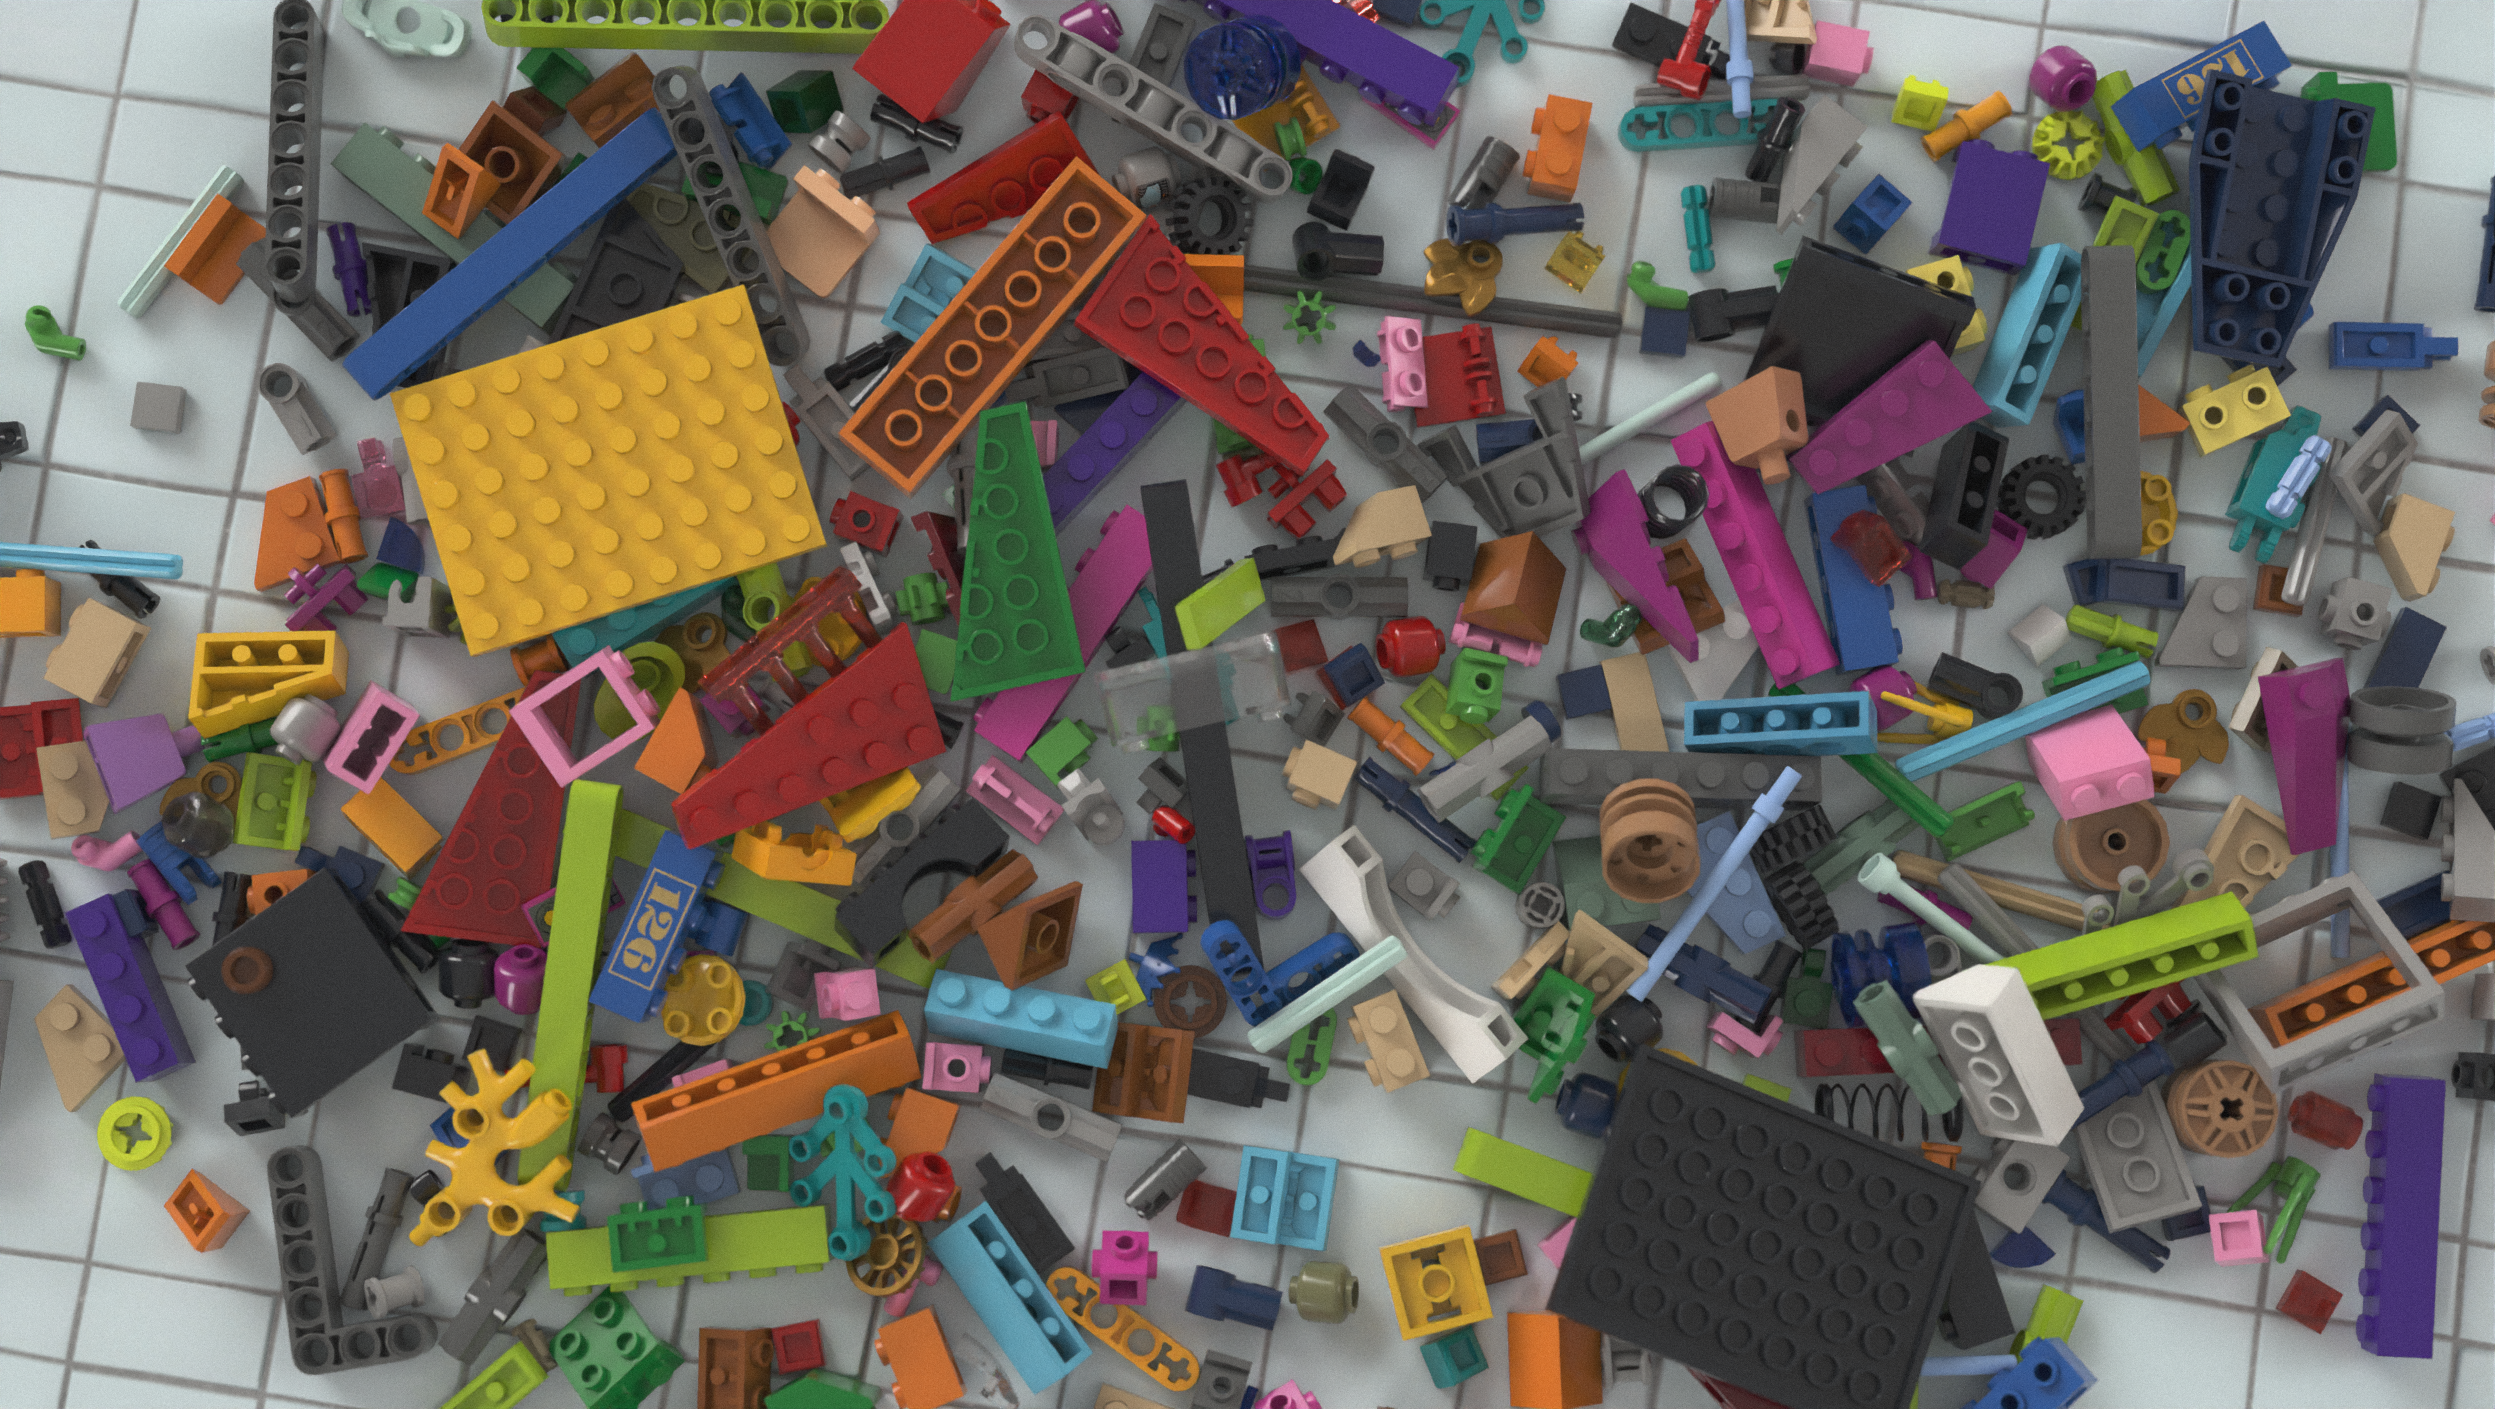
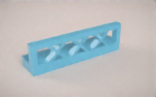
M2171 222L2160 227V229L2166 232L2162 244L2163 247L2166 246L2168 241L2178 237L2172 231L2174 224ZM2189 242L2177 276L2170 286L2159 293L2151 295L2136 289L2138 378L2143 375L2191 285V242ZM2157 257L2153 264L2147 268L2144 267V270L2150 273L2149 280L2151 282L2163 277V275L2157 273V267L2161 259Z

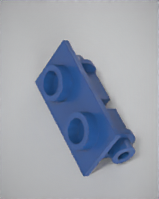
M743 72L737 75L727 89L724 84H719L710 90L709 96L712 99L711 101L723 121L729 127L736 125L738 128L733 135L747 154L749 162H755L758 167L764 166L766 170H771L791 147L792 143Z

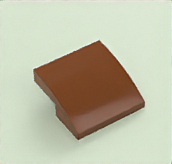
M1684 538L1662 547L1661 550L1665 557L1664 562L1669 575V581L1665 584L1667 587L1671 585L1677 587L1696 634L1724 623V610L1705 579L1704 568L1687 539ZM1607 582L1619 612L1641 655L1669 645L1670 643Z
M1118 1022V1030L1108 1068L1097 1067L1092 1112L1184 1124L1195 1031Z

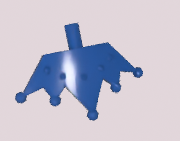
M1178 933L1175 937L1152 942L1145 956L1131 953L1129 956V961L1141 964L1136 980L1148 999V1007L1154 1006L1152 990L1164 988V984L1160 983L1158 978L1174 972L1176 974L1181 972V968L1175 967L1168 957L1173 954L1178 955L1179 950L1174 949L1172 945L1178 939L1183 938L1182 933Z

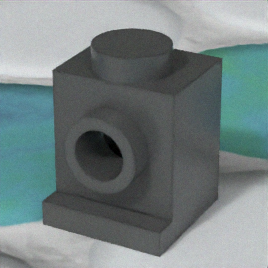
M1208 1349L1201 1367L1190 1409H1240L1252 1362ZM1214 1389H1217V1390H1220V1391H1224V1392H1227V1393H1226V1394H1219V1393H1217Z

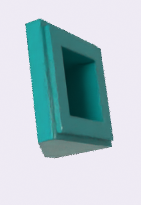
M1471 1325L1432 1340L1420 1347L1433 1382L1438 1389L1456 1386L1489 1368Z

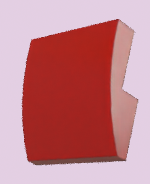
M79 698L31 702L30 705L0 707V800L44 795L36 748L83 741Z

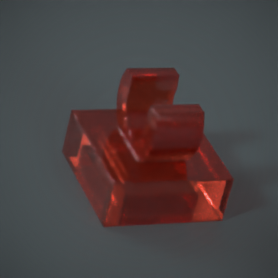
M2297 1269L2275 1309L2314 1333L2321 1334L2343 1294L2307 1272Z

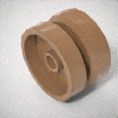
M2145 799L2065 821L2061 816L2056 823L2052 845L2056 863L2069 881L2082 890L2106 894L2120 892V885L2117 880L2118 875L2128 866H2140L2150 881L2154 879L2166 863L2170 840L2165 820L2157 808ZM2108 842L2114 845L2113 849L2109 847Z

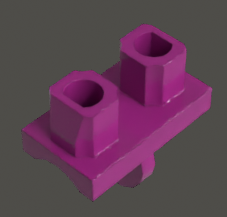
M316 564L306 575L297 567H293L288 572V575L296 584L284 596L292 604H295L305 594L310 597L286 619L285 626L290 631H335L337 626L321 611L323 607L333 599L351 616L368 600L366 593L358 590L359 588L356 587L358 583L354 579L356 572L348 564H345L320 588L315 584L327 572L319 564Z

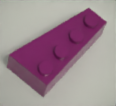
M1926 340L1808 437L1806 446L1786 455V460L1809 488L1819 495L1991 413L1992 410L1937 343L1932 340Z

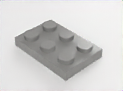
M2156 1080L2142 1088L2143 1093L2138 1097L2133 1096L2129 1098L2125 1096L2073 1129L2109 1233L2196 1211L2202 1207Z

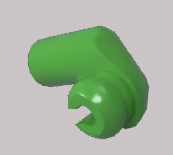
M1636 261L1632 264L1631 274H1627L1628 287L1647 306L1679 311L1686 309L1688 302L1687 291L1658 285L1652 280L1656 271L1650 263Z
M37 305L27 310L25 315L26 330L39 352L78 361L83 359L86 351L85 339L63 335L47 307Z

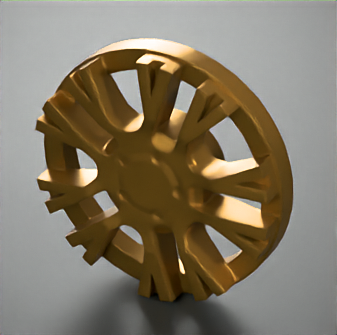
M895 1213L894 1216L887 1219L888 1234H886L884 1221L877 1223L867 1216L861 1223L867 1229L873 1226L876 1236L871 1240V1245L866 1255L851 1261H845L848 1275L858 1289L869 1295L887 1298L898 1293L904 1294L907 1289L913 1287L911 1285L913 1281L920 1279V1273L925 1270L922 1266L925 1259V1251L929 1250V1246L926 1244L928 1240L923 1235V1228L919 1226L917 1221H906ZM902 1220L908 1226L901 1235L897 1236L898 1227ZM914 1237V1241L906 1245L904 1244L906 1241ZM912 1251H915L914 1260L911 1264L908 1262L907 1256ZM868 1263L871 1266L870 1270L861 1278L857 1268ZM901 1266L908 1271L905 1276L898 1270ZM893 1274L896 1284L887 1287L888 1278Z

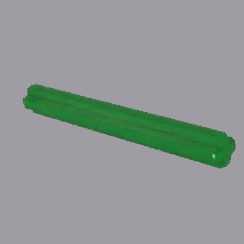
M1774 683L1768 692L1769 697L1807 695L1796 684L1778 690L1776 683ZM1879 754L1838 755L1933 837H1942L1952 827L1954 818Z

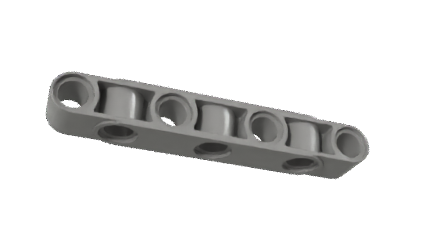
M1031 15L1024 18L1019 24L1014 40V50L1018 58L1046 75L1054 83L1210 176L1224 177V181L1232 180L1237 184L1236 189H1243L1248 196L1259 202L1272 203L1279 200L1290 186L1292 169L1289 163L1281 156L1260 145L1245 132L1092 41L1070 32L1047 17ZM1030 31L1040 32L1045 36L1047 45L1042 49H1032L1025 44L1023 36ZM1107 78H1117L1123 82L1126 92L1120 96H1111L1104 91L1102 82ZM1185 124L1197 125L1203 133V140L1198 143L1188 142L1183 138L1180 127ZM1266 169L1274 171L1280 178V187L1276 189L1264 187L1259 180V172Z

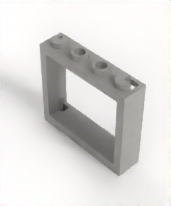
M2355 871L2340 877L2328 878L2318 887L2299 895L2287 896L2268 909L2256 914H2249L2253 921L2257 948L2351 907L2409 985L2410 990L2274 1049L2220 969L2193 976L2272 1094L2444 1019V991Z

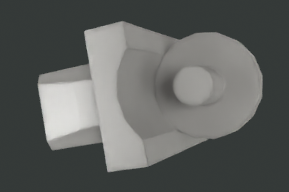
M1076 769L1057 784L1068 799L1062 805V808L1087 841L1090 839L1095 844L1103 846L1116 842L1122 836L1125 829L1122 817L1123 812L1099 778L1090 783L1081 770Z

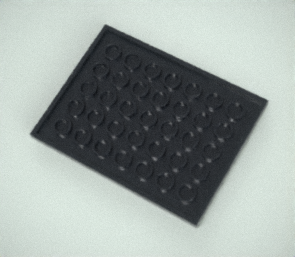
M1639 1044L1636 1046L1545 1311L1790 1409H1909L1981 1181L1645 1044Z

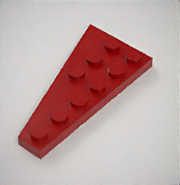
M1149 214L1076 317L1074 326L1303 477L1326 443L1329 434L1296 393H1292L1275 373V367L1266 356L1262 357L1250 342V336L1209 285L1200 280L1187 264L1183 253L1176 245L1173 246L1160 230L1158 222Z
M900 622L889 631L890 635L873 648L869 647L856 657L857 661L835 678L830 677L778 718L773 727L759 738L750 740L740 748L741 752L719 769H713L670 803L686 848L689 850L947 752L906 623Z
M534 670L518 703L563 674ZM581 679L540 704L570 750ZM512 715L411 908L401 931L516 946L526 944L541 949V944L521 905L550 890L565 786L560 787Z

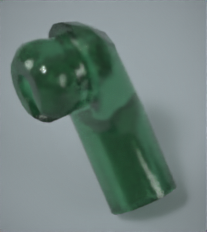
M739 584L731 585L721 596L720 604L723 623L728 632L758 651L761 649L756 630L747 625L743 617L745 598Z
M1624 604L1619 610L1613 611L1604 622L1591 618L1584 620L1580 627V636L1586 641L1618 648L1636 631V626L1641 623L1642 614L1635 605Z

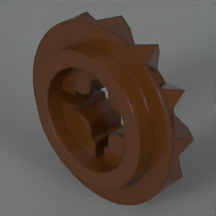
M1195 965L1179 967L1181 968L1180 973L1176 974L1174 972L1161 979L1160 983L1164 984V988H1157L1155 991L1154 1009L1159 1022L1164 1028L1195 1031L1194 1038H1199L1212 1032L1221 1023L1226 1012L1227 996L1219 978L1208 969ZM1188 981L1193 982V989H1195L1197 997L1211 1000V1004L1196 1007L1193 1022H1188V1015H1186L1184 1007L1170 1004V1000H1177L1178 997L1185 996L1186 989H1188Z

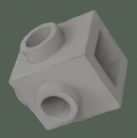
M2351 577L2333 582L2330 594L2323 598L2319 608L2318 618L2320 621H2323L2320 634L2334 638V645L2350 650H2361L2362 646L2378 642L2380 637L2386 634L2390 625L2391 613L2387 611L2392 589Z

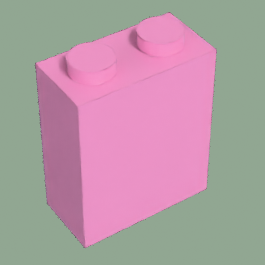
M370 680L341 725L339 735L322 759L327 770L365 793L370 794L419 718V713L409 702Z
M2113 705L2085 711L2025 736L2029 766L2064 821L2154 797L2150 758Z

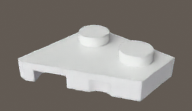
M1740 600L1723 607L1724 623L1697 633L1699 639L1698 661L1689 663L1671 644L1666 646L1695 701L1721 700L1759 647Z

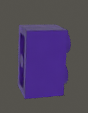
M1176 840L1131 841L1133 933L1188 932V923H1197V895H1188L1187 877H1196V850H1187V843L1180 844Z

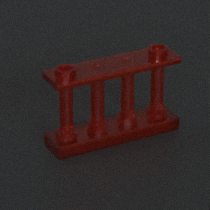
M838 566L697 683L707 696L718 704L724 699L726 701L732 700L761 736L775 724L746 689L748 683L746 681L760 670L762 672L768 671L794 705L808 696V691L782 660L784 657L783 651L796 640L806 644L831 677L835 678L847 668L818 631L820 628L818 622L830 612H839L866 648H873L883 640L854 602L856 597L854 593L863 585L852 571Z

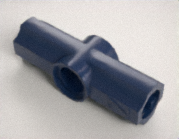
M1649 924L1640 937L1635 949L1646 956L1649 961L1669 932ZM1685 942L1662 973V975L1674 981L1673 985L1709 1004L1712 1001L1725 1008L1728 1012L1753 1024L1757 1022L1773 992V989L1730 967V962L1696 944L1692 947Z

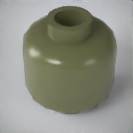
M1309 1261L1302 1267L1299 1276H1292L1289 1284L1290 1304H1297V1310L1303 1320L1340 1324L1346 1320L1349 1313L1356 1312L1359 1300V1280L1357 1276L1351 1275L1350 1269L1342 1263Z

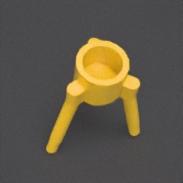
M1916 681L1914 682L1917 694L1936 703L1933 707L1887 691L1881 693V699L1929 716L1927 729L1934 731V733H1877V742L1933 745L1971 729L1973 710L1960 707L1958 702L1926 690L1927 687Z

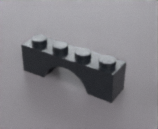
M973 798L962 807L955 804L949 808L939 819L938 823L940 826L928 836L925 833H921L915 837L905 848L904 852L906 855L895 865H892L891 862L884 864L873 874L870 879L872 884L860 895L856 891L852 892L836 907L835 911L837 914L835 915L834 930L871 969L906 940L908 925L903 914L902 902L907 892L915 883L936 873H955L967 878L972 875L978 877L1007 852L1010 836Z

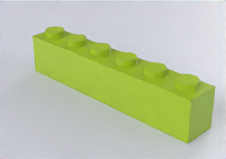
M2231 891L1984 965L2018 968L2044 1021L2259 957L2252 918Z
M830 1203L808 1205L806 1207L797 1206L705 1215L708 1261L612 1273L608 1225L575 1230L551 1231L546 1233L550 1290L564 1288L565 1297L592 1294V1285L610 1284L611 1292L639 1289L638 1281L656 1279L657 1287L684 1285V1276L702 1275L703 1283L731 1280V1272L749 1270V1278L776 1276L777 1267L795 1266V1274L823 1271V1263L834 1259L828 1248V1239L832 1232Z

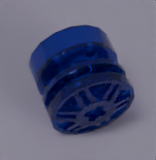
M1248 14L1202 30L1190 43L1184 59V80L1190 96L1204 112L1218 119L1237 120L1283 102L1294 91L1301 74V54L1294 36L1283 23L1268 15Z
M1914 922L1881 927L1878 936V948H1876L1867 929L1857 930L1854 940L1848 931L1833 934L1830 963L1831 982L1840 1012L1848 1028L1861 1027L1865 1023L1853 1003L1858 998L1860 992L1873 983L1878 984L1884 981L1891 985L1913 1019L1922 1018L1913 1000V996L1917 991L1931 986L1932 978L1925 943L1918 926Z

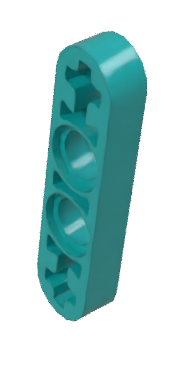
M1778 99L1751 100L1752 115L1750 121L1763 120L1768 111L1773 112ZM1732 101L1633 108L1625 113L1618 126V137L1625 148L1635 152L1758 145L1757 134L1760 129L1765 128L1766 123L1754 124L1751 129L1752 133L1748 134V117L1737 118L1739 130L1735 134L1724 135L1716 128L1715 118L1723 113L1733 115ZM1686 116L1694 122L1695 133L1687 138L1678 137L1671 129V121L1675 117ZM1658 117L1664 118L1662 123L1664 139H1658L1660 130L1647 131L1642 140L1637 139L1635 132H1628V129L1632 127L1635 120H1641L1642 127L1650 128L1657 126L1659 122Z

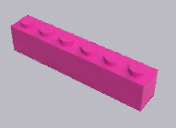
M1713 421L1705 422L1670 440L1680 464L1698 471L1707 483L1709 498L1707 507L1702 515L1778 690L1840 665L1756 469L1736 465L1729 459Z
M1127 504L1121 513L1114 510L1109 515L1100 530V533L1105 537L1095 551L1089 547L1084 552L1074 569L1080 574L1072 586L1068 587L1085 668L1088 667L1105 642L1106 638L1104 636L1113 630L1138 593L1137 591L1140 590L1153 571L1145 517ZM1083 673L1002 690L994 701L987 697L973 717V720L978 723L974 731L1022 764L1028 756L1026 751L1038 741Z

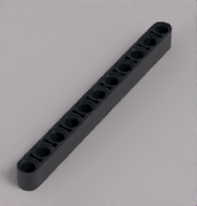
M1186 479L1140 486L1193 824L1195 826L1209 924L1228 920L1238 926L1264 969L1213 642L1211 641L1202 649L1188 650L1175 610V606L1204 586ZM1227 940L1219 944L1226 957L1234 953ZM1252 967L1240 968L1233 976L1250 974Z

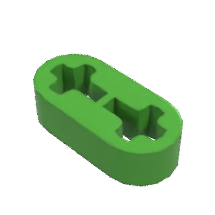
M2164 211L2159 214L2136 263V289L2142 293L2149 295L2159 293L2170 286L2177 276L2190 242V220L2181 211ZM2171 222L2174 224L2172 231L2178 237L2168 241L2166 246L2163 247L2162 244L2166 232L2160 229V227ZM2159 257L2161 259L2157 267V273L2163 275V277L2151 282L2149 280L2150 273L2144 270V267L2147 268Z
M1333 1007L1322 1014L1329 1018V1024L1327 1027L1320 1026L1316 1041L1308 1039L1309 1023L1291 1036L1286 1068L1289 1076L1299 1084L1313 1085L1318 1083L1326 1074L1337 1025V1015ZM1307 1044L1315 1045L1313 1060L1320 1063L1319 1071H1311L1309 1078L1300 1077L1301 1070L1294 1067L1295 1058L1304 1057Z

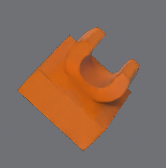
M1542 336L1517 372L1537 387L1562 376L1567 380L1578 364L1575 360L1577 353L1572 350L1567 354L1555 345L1558 341L1556 336H1551L1548 339Z
M2147 737L2146 748H2142L2150 758L2154 792L2166 794L2181 775V759L2165 757L2166 740Z

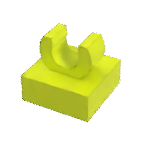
M1910 75L1903 82L1892 110L1891 122L1932 132L1935 131L1948 100L1949 88L1940 86L1937 80H1933L1931 84L1918 81L1915 75Z
M1126 959L1085 980L1095 1001L1115 1004L1117 1015L1146 1000Z

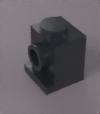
M404 1043L392 1089L444 1103L448 1102L439 1093L450 1082L454 1081L464 1092L466 1091L470 1081L471 1069L466 1068L464 1065L453 1063L454 1054L428 1048L426 1055H423L425 1045Z

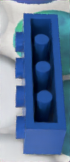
M2038 1337L2020 1352L2019 1356L2023 1360L2011 1372L2008 1368H2005L1988 1382L1986 1387L1990 1392L1979 1402L1973 1399L1961 1409H2069L2099 1380L2060 1337L2046 1338L2044 1340Z

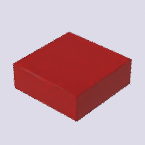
M819 1318L772 1328L780 1375L827 1365Z

